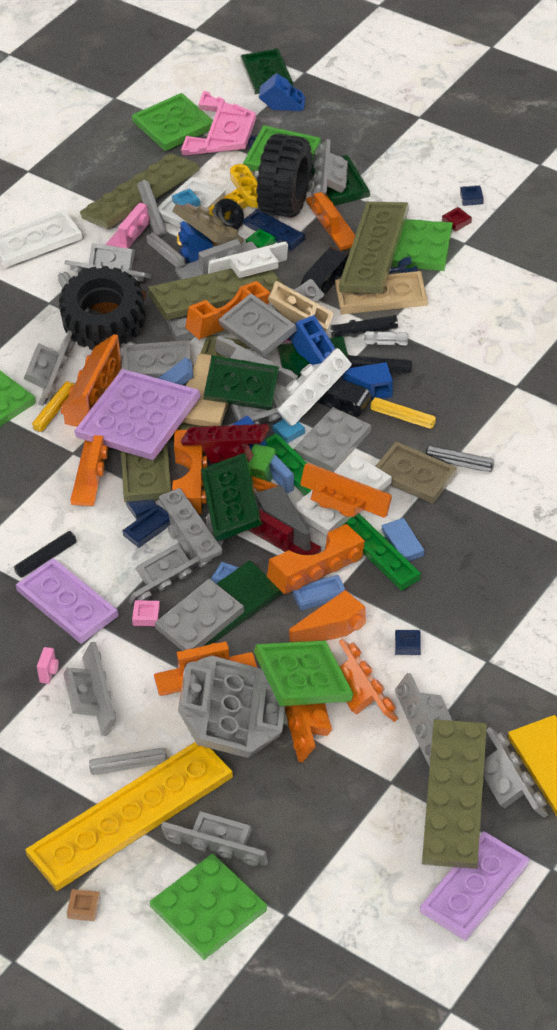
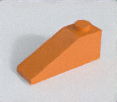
M344 590L289 629V641H327L348 636L353 631L361 629L366 623V607Z

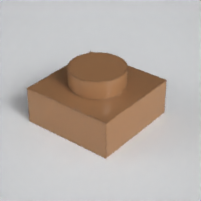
M72 889L67 908V918L95 922L100 901L99 892Z

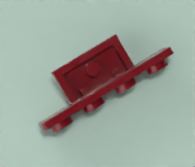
M268 424L194 426L188 428L181 440L182 446L201 445L210 463H219L242 453L246 454L248 462H250L254 455L248 444L261 443L270 428Z
M260 509L262 525L248 530L284 552L289 550L300 555H315L321 552V546L310 541V550L308 551L294 544L293 528Z

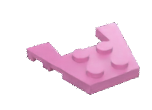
M203 91L198 104L199 110L216 112L206 139L186 136L181 149L182 155L246 149L256 121V113L237 104L231 105L226 103L223 98H215L209 92Z

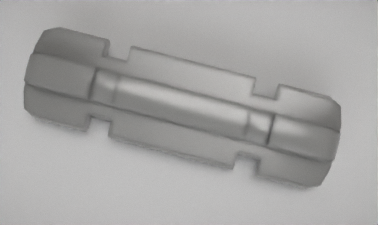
M366 331L365 344L374 345V343H377V345L395 346V343H398V346H406L408 344V333L378 332V334H374V331Z

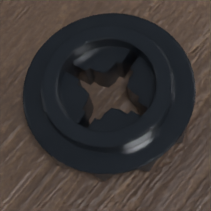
M226 198L219 200L214 205L213 215L221 218L225 226L233 227L236 230L241 227L244 221V214L237 202ZM231 210L229 219L224 220L225 213Z

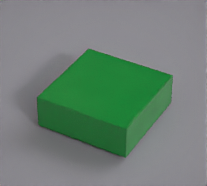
M258 229L246 238V243L253 242L258 249L275 244L276 238Z

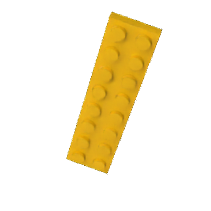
M194 742L25 849L26 855L53 888L58 891L233 778L232 770L211 748L199 746Z

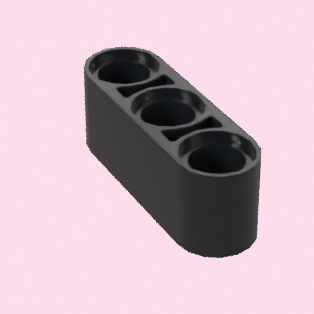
M333 247L328 248L303 276L301 285L312 279L325 295L335 284V280L341 278L349 253Z
M338 379L316 403L329 408L334 407L351 416L358 417L371 402L372 395L364 387Z

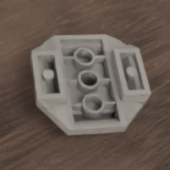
M209 656L186 664L178 712L197 745L249 758L279 738L283 728L285 706L279 705L261 668L216 656Z

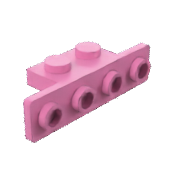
M139 203L105 245L128 249L150 224L147 205Z

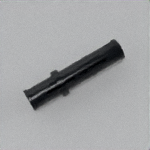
M392 315L362 321L349 320V323L330 325V330H333L331 336L332 338L341 336L357 337L358 334H364L366 331L376 332L398 329V323H395L398 321L397 316Z

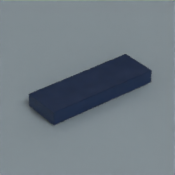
M256 209L243 219L246 227L254 231L261 229L276 238V243L286 242L288 249L291 251L305 241L304 233L263 213L259 209Z

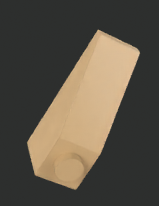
M275 281L268 297V301L292 323L296 324L300 320L315 315L325 332L334 314L332 311L278 281Z

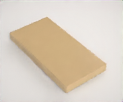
M421 271L388 274L382 294L340 292L339 283L341 279L335 280L341 314L428 305Z
M199 353L193 368L194 377L188 381L186 387L199 390L201 397L182 423L200 426H221L228 403L203 399L211 355Z

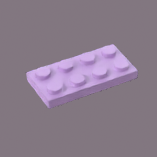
M54 558L16 584V589L22 596L80 644L118 617V610Z
M483 831L479 836L477 869L453 867L422 903L420 913L467 941L528 867L529 858Z

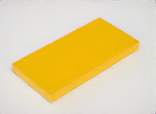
M553 715L509 731L508 739L557 817V717Z

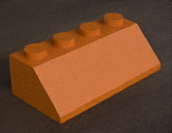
M113 334L95 346L91 355L87 356L83 370L79 371L75 385L71 386L69 396L66 401H63L61 406V414L64 416V423L66 425L78 427L121 371L118 335Z

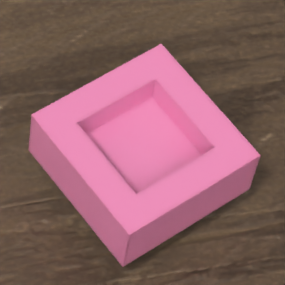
M135 600L132 617L133 626H155V622L159 620L160 601Z
M43 648L37 665L40 683L50 684L52 675H56L58 671L59 661L55 659L54 648Z

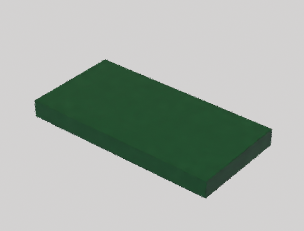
M245 453L201 469L213 534L217 542L262 525L249 462Z
M250 560L216 583L244 606V613L204 646L215 643L282 594V591L273 584L267 575Z

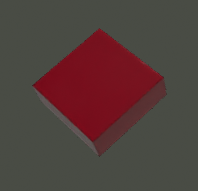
M457 207L442 215V222L452 223V229L456 232L471 224L472 217Z

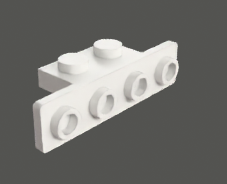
M281 242L211 260L208 265V273L232 268L236 275L242 278L277 269L279 262L287 260L288 244Z
M337 348L322 363L307 365L300 372L302 375L286 386L287 391L282 395L285 401L277 408V412L290 426L295 425L351 366V362Z

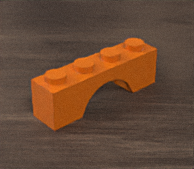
M258 281L241 286L234 298L220 308H215L207 300L191 305L188 308L185 328L198 340L223 331L225 329L220 326L219 318L251 293L268 305L270 292Z
M176 430L174 432L175 463L187 467L190 471L182 478L173 481L172 491L180 488L196 512L202 514V504H207L205 490H203L204 484L201 469L208 467L207 456H204L205 452L201 445L182 446L181 440L187 430Z
M345 524L327 532L325 550L321 553L300 555L288 550L269 559L267 577L284 594H288L362 559L365 541Z

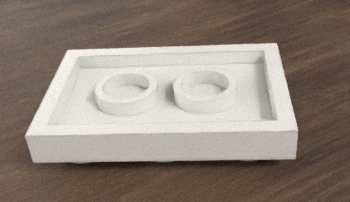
M194 177L187 180L172 194L191 189L200 199V206L207 209L226 196L225 190ZM171 195L158 209L162 220L180 227V222L186 221L172 212L175 204L172 202Z

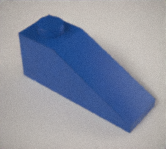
M315 315L296 322L297 331L289 337L297 352L312 365L322 363L336 349Z

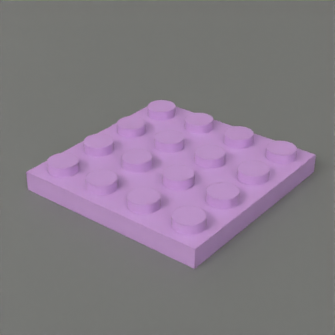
M122 369L74 432L77 438L90 442L93 441L94 435H101L104 438V445L110 448L154 460L201 395L197 389Z

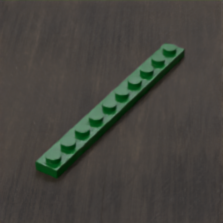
M277 433L265 439L266 446L274 448L275 455L293 473L294 486L306 496L312 490L301 486L300 483L304 465L307 462ZM359 513L343 524H347L365 541L363 554L401 591L421 580V573Z

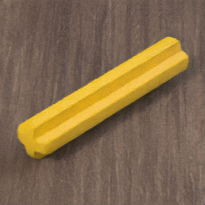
M64 382L32 422L35 431L42 432L58 413L63 401L67 400L70 388L74 385L73 383Z
M377 397L371 402V410L428 429H432L435 425L436 417Z

